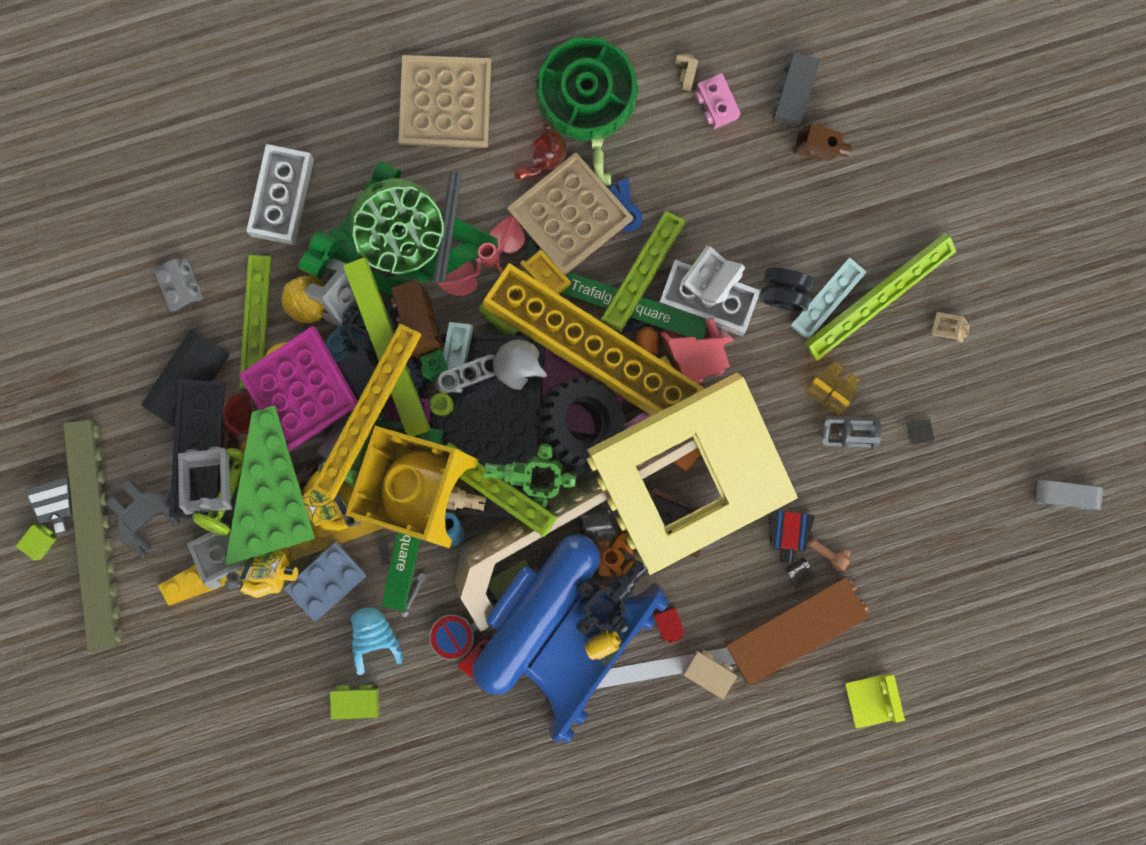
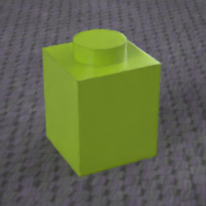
M33 524L16 547L32 560H41L57 538L52 535L54 531L47 525Z

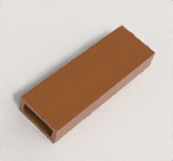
M842 577L726 643L725 646L746 683L751 686L868 619L869 617L866 612L869 609L862 599L859 600L856 596L857 588L853 581Z

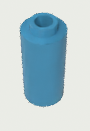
M445 513V528L447 535L452 539L451 546H458L464 542L466 531L454 514Z

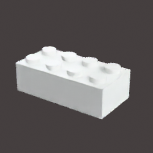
M266 144L246 231L251 237L290 245L296 244L314 163L311 153Z
M675 260L659 303L704 319L713 317L718 328L743 336L747 330L761 290L736 282L729 290L728 297L719 304L699 299L680 283L692 265Z

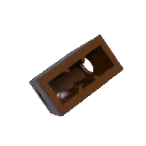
M811 123L799 131L794 154L830 161L838 155L848 157L851 152V144L842 142L843 134L841 132Z

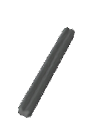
M459 172L449 173L442 218L444 233L438 246L433 281L437 283H445L461 182V173Z

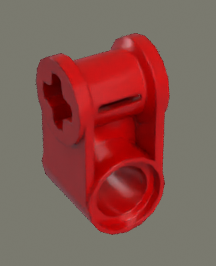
M491 637L480 639L457 666L471 679H473L472 667L483 649L481 644L487 645Z

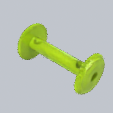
M235 448L226 449L230 456L229 459L234 462L229 471L230 501L240 482L245 455L244 451ZM221 490L217 498H221ZM226 510L209 512L208 516L194 513L192 516L193 521L197 525L212 533L225 536L231 532L225 524L220 522Z

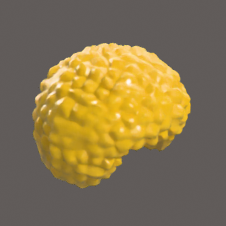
M303 276L289 281L282 293V306L285 312L300 323L320 321L323 318L321 313H326V309L321 303L311 300L304 292L312 283L320 287L325 286L322 280L314 276Z

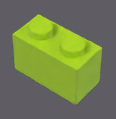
M361 684L359 689H350V685L336 686V690L330 691L331 720L377 718L380 716L379 688H373V684Z

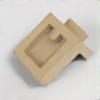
M690 54L677 55L675 65L684 67L680 77V81L683 82L682 89L691 91L698 59H695Z
M937 312L931 334L955 339L957 342L962 343L964 337H967L969 333L968 321L963 316Z

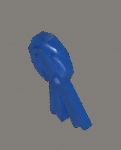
M627 178L624 181L618 180L620 194L615 185H612L609 190L633 216V220L621 230L632 232L639 228L643 217L639 208L631 205L629 179Z

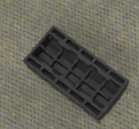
M190 329L141 406L175 427L178 380L213 381L230 354Z

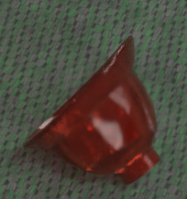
M241 392L234 394L225 402L222 410L223 424L229 433L236 435L248 434L252 412L259 410L250 393Z

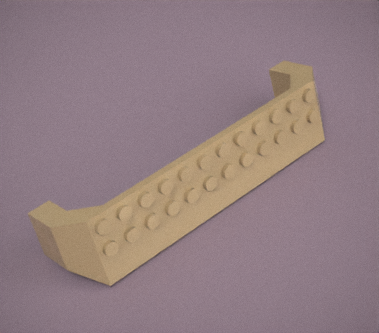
M692 436L636 465V468L641 478L644 479L698 448ZM597 470L577 478L574 487L563 486L556 496L548 498L545 509L558 518L549 532L610 497L607 490L602 491L597 482V478L600 477ZM507 518L460 546L455 584L461 600L480 631L490 627L486 622V618L495 606L487 592L495 563L542 537L519 519Z

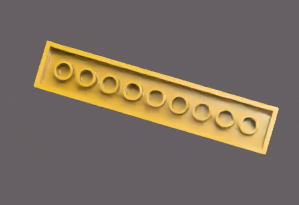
M510 263L484 299V309L593 379L606 384L607 388L613 390L651 416L704 390V387Z

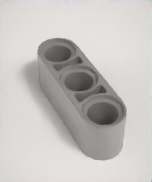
M487 355L442 372L435 381L437 390L444 394L451 393L493 377L495 373L488 372L484 364L485 361L493 363L495 355ZM464 369L472 370L474 374L472 380H467L463 376ZM447 376L451 378L453 383L451 388H446L442 385V377Z
M1037 480L1035 503L1101 511L1103 488Z

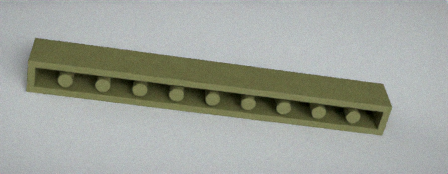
M93 420L63 423L87 651L119 647L123 641V631L119 628L118 619L121 617L120 607L116 605L118 586L116 582L114 583L113 573L116 572L115 561L111 559L113 540L109 537L108 528L111 527V519L106 513L108 495L107 492H104L103 485L106 482V474L101 467L104 454L102 447H99L98 439L101 438V429L97 422Z

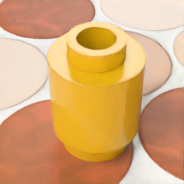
M604 630L590 637L588 642L584 644L587 655L592 660L596 658L601 659L619 650L621 640L616 631Z

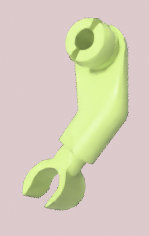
M604 139L592 140L594 172L604 185L610 186L611 174H603L604 155L601 147Z

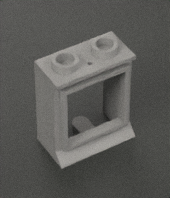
M211 447L205 451L190 449L185 451V453H178L179 507L185 514L232 509L230 501V456L224 448ZM220 465L221 498H201L191 501L190 468Z

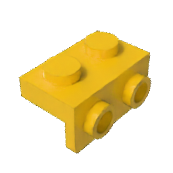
M539 250L528 261L525 262L523 260L520 262L522 272L558 295L571 285V281L542 250Z

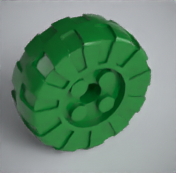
M580 36L568 39L567 43L561 46L557 45L551 50L538 71L536 99L542 116L557 133L563 137L573 138L575 141L589 142L590 140L606 139L612 136L627 123L637 102L638 81L634 67L624 51L618 46L608 43V40L594 36L593 38H582ZM587 84L589 86H592V88L590 90H584L581 86Z

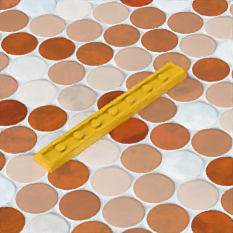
M399 324L312 489L334 500L421 337L419 332Z

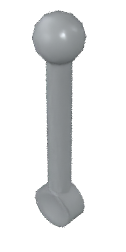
M424 573L418 575V582L407 602L406 610L400 611L402 617L409 615V608L422 582H425L427 579Z

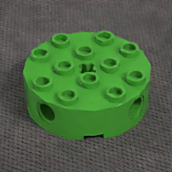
M390 178L376 182L359 195L351 209L349 227L357 252L362 258L366 257L368 264L376 269L394 274H404L418 270L433 259L438 251V246L444 233L441 211L428 191L411 180Z

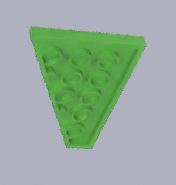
M276 406L254 411L251 415L226 555L227 565L315 539Z

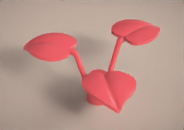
M512 215L500 222L490 232V235L498 239L499 248H496L492 243L482 244L478 249L480 258H477L476 272L474 266L467 262L464 264V267L447 274L445 283H437L444 291L456 296L472 293L478 286L475 277L479 276L482 264L488 268L496 267L500 274L503 273V269L499 264V254L502 251L506 254L515 253L523 246L525 241L524 232Z

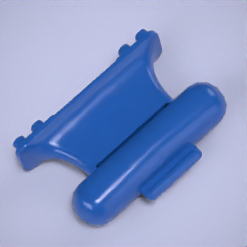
M570 535L561 540L538 573L529 567L521 568L486 618L487 624L497 631L475 660L472 667V677L476 685L484 692L492 695L505 694L513 688L523 673L540 687L552 706L553 721L549 727L551 738L556 742L562 740L565 743H569L574 735V731L571 730L572 724L576 721L581 725L587 718L588 713L584 711L587 705L586 702L634 635H637L642 627L649 630L655 622V618L651 616L655 608L663 611L669 602L665 598L664 590L657 583H652L645 591L638 595L629 596L624 601L626 613L622 616L628 623L629 628L623 634L617 632L621 640L619 650L601 659L596 658L592 660L587 655L584 644L588 642L590 637L604 630H600L593 625V629L583 635L576 628L579 620L586 617L580 611V601L583 597L577 592L576 587L582 581L588 583L600 563V552L597 545L583 535ZM605 593L603 595L600 594L599 598L590 605L591 608L589 609L599 621L605 620L606 616L615 610V604Z

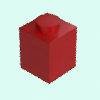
M675 607L653 615L663 642L668 640V643L671 644L681 640L680 635L685 634Z

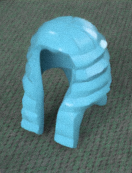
M372 607L361 608L356 611L350 619L354 630L352 634L354 639L351 644L353 646L352 651L356 673L359 675L365 673L362 654L381 648H390L397 664H402L403 654L398 639H396V635L392 632V628L389 626L385 615Z

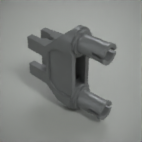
M128 480L122 488L134 501L127 507L118 497L112 496L106 503L118 515L120 541L123 544H129L141 558H144L148 555L147 552H151L153 548L139 535L140 531L160 512L174 526L178 525L181 522L180 519L183 520L184 518L169 517L170 495L145 494L133 481Z

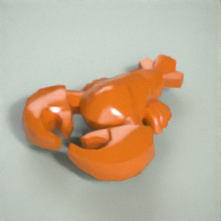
M627 532L619 533L614 538L610 547H608L610 539L598 541L600 552L599 575L611 577L609 571L611 570L615 577L618 578L621 574L624 575L631 568V565L634 564L633 561H630L622 570L620 569L625 558L619 548L621 547L627 554L633 556V552L626 541V538L629 537Z

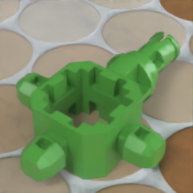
M542 444L539 448L538 456L532 457L527 463L513 462V464L507 463L506 466L486 463L484 469V478L504 479L505 482H510L511 485L524 486V491L529 496H534V502L544 509L547 506L548 498L556 496L561 485H564V487H574L576 483L575 474L568 472L562 474L563 465L558 459L552 458L553 449L548 444ZM536 466L542 468L551 467V470H555L554 486L550 488L545 486L535 487L531 480L532 468Z

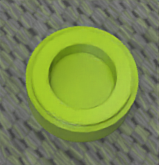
M437 393L430 400V409L438 416H447L453 410L454 402L447 394Z

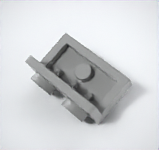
M186 258L172 259L154 270L170 312L177 311L190 302L203 299L200 287Z

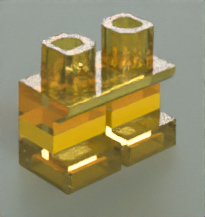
M833 361L826 369L824 368L819 372L805 392L820 403L825 401L823 403L825 407L836 415L841 416L857 394L856 389L861 380L853 374H849L844 382L840 380L837 376L843 370V367Z

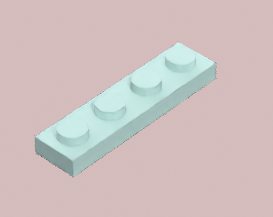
M849 258L811 301L808 311L802 312L791 324V327L808 340L865 275L866 271Z

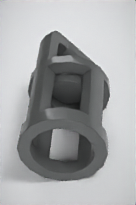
M827 416L822 424V443L825 446L878 449L881 441L880 418ZM831 423H841V426L837 428V436L840 437V440L829 439ZM853 430H868L870 435L853 434Z

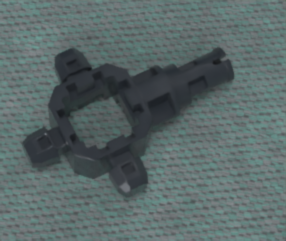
M637 560L624 575L621 574L618 578L615 577L608 586L595 585L593 588L585 581L580 582L576 589L583 597L580 601V611L586 617L579 620L576 628L583 635L593 629V625L600 630H610L612 627L617 632L623 634L629 628L628 623L622 617L626 613L624 601L632 594V590L635 588L634 584L648 571L647 567H644V564ZM605 593L615 604V610L610 612L605 620L599 621L589 609L591 608L590 605L599 598L598 596Z

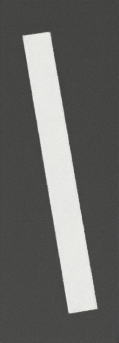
M727 648L707 651L715 656L713 661L720 665L722 662L728 665L736 664ZM694 654L611 668L596 689L681 674Z

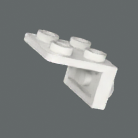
M706 246L680 283L699 299L719 304L728 297L729 290L734 283L741 279L745 266L741 263L725 260L712 247Z

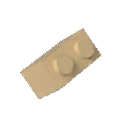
M704 649L702 653L696 650L682 674L721 699H724L737 678V675L733 673L735 668L725 662H722L720 665L713 661L715 656Z

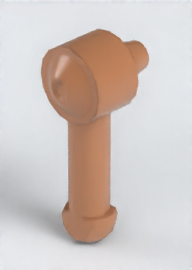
M810 537L808 539L807 546L830 560L834 569L843 572L850 564L849 556L851 552L845 549L843 552L835 554L814 538Z

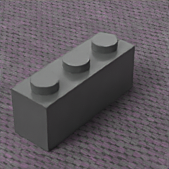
M794 52L792 59L787 58L784 71L787 72L786 79H781L777 91L781 93L779 101H774L771 113L775 114L773 121L799 128L820 59Z

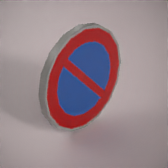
M446 615L440 617L433 624L430 630L429 642L432 650L439 657L446 660H457L471 651L474 644V631L472 625L465 618L459 615Z

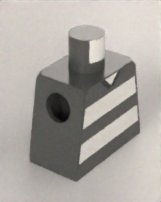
M69 478L25 489V493L39 523L47 524L52 522L55 534L69 531L66 518L73 516Z

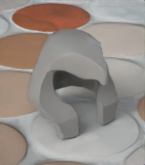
M511 340L503 344L495 355L493 361L495 375L500 381L513 389L521 390L528 380L525 377L537 376L545 378L547 376L538 362L540 354L538 349L526 340Z

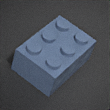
M335 539L298 572L296 581L289 580L285 584L284 590L316 622L367 576V571Z

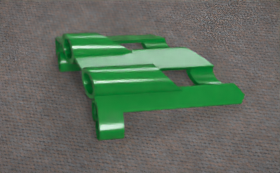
M379 161L374 169L371 181L367 183L363 191L376 182L390 178L400 179L402 171L383 161ZM351 210L350 214L338 227H334L327 234L319 230L314 234L309 250L305 252L299 263L298 268L320 279L327 271L326 265L332 258L347 264L361 258V255L357 252L349 227ZM455 217L452 238L462 244L450 249L447 274L464 267V264L479 257L478 249L482 244L492 243L496 248H499L498 239ZM437 252L433 259L420 269L398 274L391 279L371 270L379 292L392 297L394 295L391 288L415 279H418L421 284L433 281Z

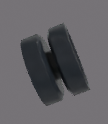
M767 268L763 280L769 286L761 289L759 301L779 309L797 312L808 311L810 298L804 293L813 290L815 279L810 275L790 269Z

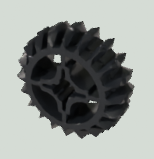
M350 307L349 310L353 315L344 314L343 317L348 319L349 322L341 324L347 330L341 331L340 335L348 336V338L343 340V344H352L348 348L349 352H352L355 348L357 351L363 348H371L372 341L371 339L368 341V331L364 330L366 328L365 323L354 324L356 319L361 316L360 309L356 311L353 307ZM391 308L387 311V314L395 333L398 324L394 325V323L397 322L396 318L399 316H394L391 318V315L394 313V309ZM352 330L365 336L364 347L355 341ZM372 348L373 353H374V355H375V357H376V359H377L375 349Z

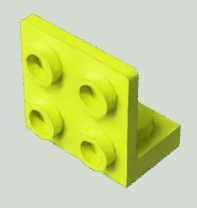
M887 673L845 684L856 728L891 720L896 723L905 721L893 674Z

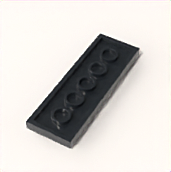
M178 380L169 517L192 518L193 514H185L179 507L178 453H185V451L190 449L205 451L211 447L222 448L226 382ZM220 465L190 468L191 501L201 498H217L219 494ZM209 512L197 513V514H203V515H205V516H208Z

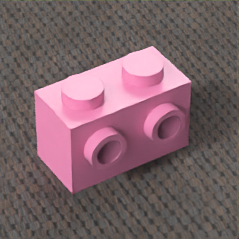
M723 73L697 84L695 97L699 104H703L705 108L704 117L708 124H712L714 129L739 118L740 111Z

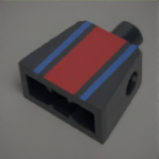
M774 510L768 513L770 546L781 548L779 562L793 563L794 550L805 551L815 515Z

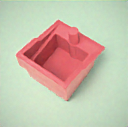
M713 317L705 320L708 330L704 339L696 340L694 336L683 337L666 330L659 332L664 348L671 356L676 370L697 384L702 382L704 377L709 375L718 376L725 372L724 369L730 367L723 345L733 342V338L722 329H717Z

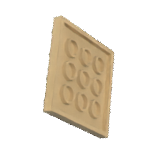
M402 55L399 145L488 148L491 58Z
M576 152L507 207L509 213L564 275L569 273L633 220V216Z

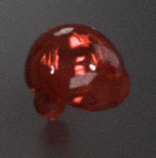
M543 124L542 135L533 141L534 144H531L532 147H536L533 153V166L519 168L514 173L516 179L522 180L524 177H537L544 170L555 169L564 161L567 153L565 140L560 134L551 130L548 124Z

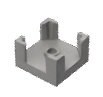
M332 258L326 267L337 271L324 287L312 283L304 292L308 298L324 306L328 313L322 312L321 316L325 321L343 327L341 324L349 321L343 317L344 314L353 315L349 308L353 307L356 311L359 308L343 267L347 263Z
M229 523L226 524V526L231 530L232 526ZM210 532L187 543L202 582L210 589L222 585L218 580L227 576L228 572L238 570L241 573L246 560L229 565L226 564L230 534L223 536Z

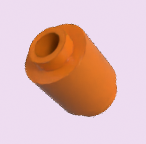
M641 327V331L636 332V345L656 357V354H659V332L654 331V327Z

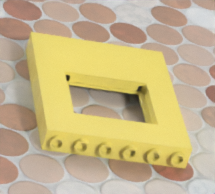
M738 373L587 449L590 455L587 461L592 471L597 470L600 476L597 478V482L602 491L607 490L610 497L606 500L612 511L617 510L619 517L616 520L621 530L624 531L626 529L629 535L626 541L631 550L636 549L639 556L635 557V559L642 562L644 567H647L649 575L798 498L745 379ZM693 436L721 497L664 526L636 465Z

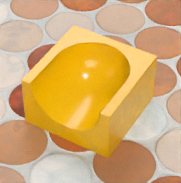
M375 426L345 515L450 548L452 539L447 535L445 528L447 502L458 478L467 469H476L478 459L451 447Z

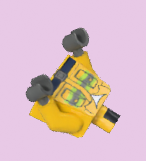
M321 463L318 470L310 477L303 489V499L309 519H312L315 526H320L324 530L340 531L348 527L360 525L361 521L355 522L354 518L345 515L348 503L341 489H339L334 500L312 489L323 468V463Z
M279 549L246 559L240 575L235 571L228 572L225 587L229 590L237 587L244 594L259 598L270 593H279L285 580L296 581L298 569L297 567H290L285 553Z

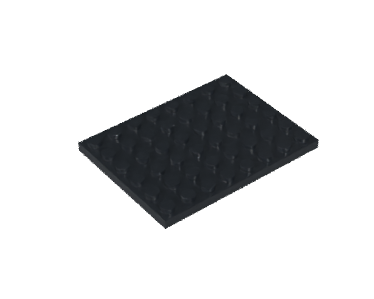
M441 334L445 347L447 334ZM472 334L467 363L487 355H496L503 344L511 340L520 339L535 345L540 353L538 362L544 370L545 347L528 336ZM410 356L411 359L422 366V363L416 357ZM485 361V369L488 372H494L493 363ZM470 369L465 370L464 377L467 380H472L474 377ZM494 375L491 378L462 388L461 393H446L454 402L452 412L447 416H438L431 411V419L428 424L430 428L445 431L442 445L446 446L450 442L464 453L478 459V463L484 467L486 463L504 466L507 463L513 464V462L527 463L532 457L538 456L539 440H537L535 434L539 431L538 427H534V420L539 418L535 412L537 407L542 405L540 400L543 393V377H525L528 380L523 388L519 390L509 387ZM424 377V380L421 382L423 386L418 388L419 392L417 394L419 398L431 399L435 394L441 392L437 390L435 383ZM538 466L532 468L531 480L535 487L537 484ZM458 478L454 485L455 487H460V490L466 491L467 494L485 496L461 478ZM511 485L534 501V496H529L524 491V486ZM486 497L485 503L478 502L479 504H485L484 511L463 507V509L457 508L456 510L446 509V513H452L455 516L516 518L488 497Z

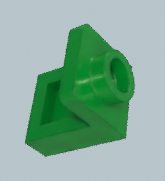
M436 350L420 357L422 374L425 379H429L433 383H435L436 378L442 372L448 370L441 350Z

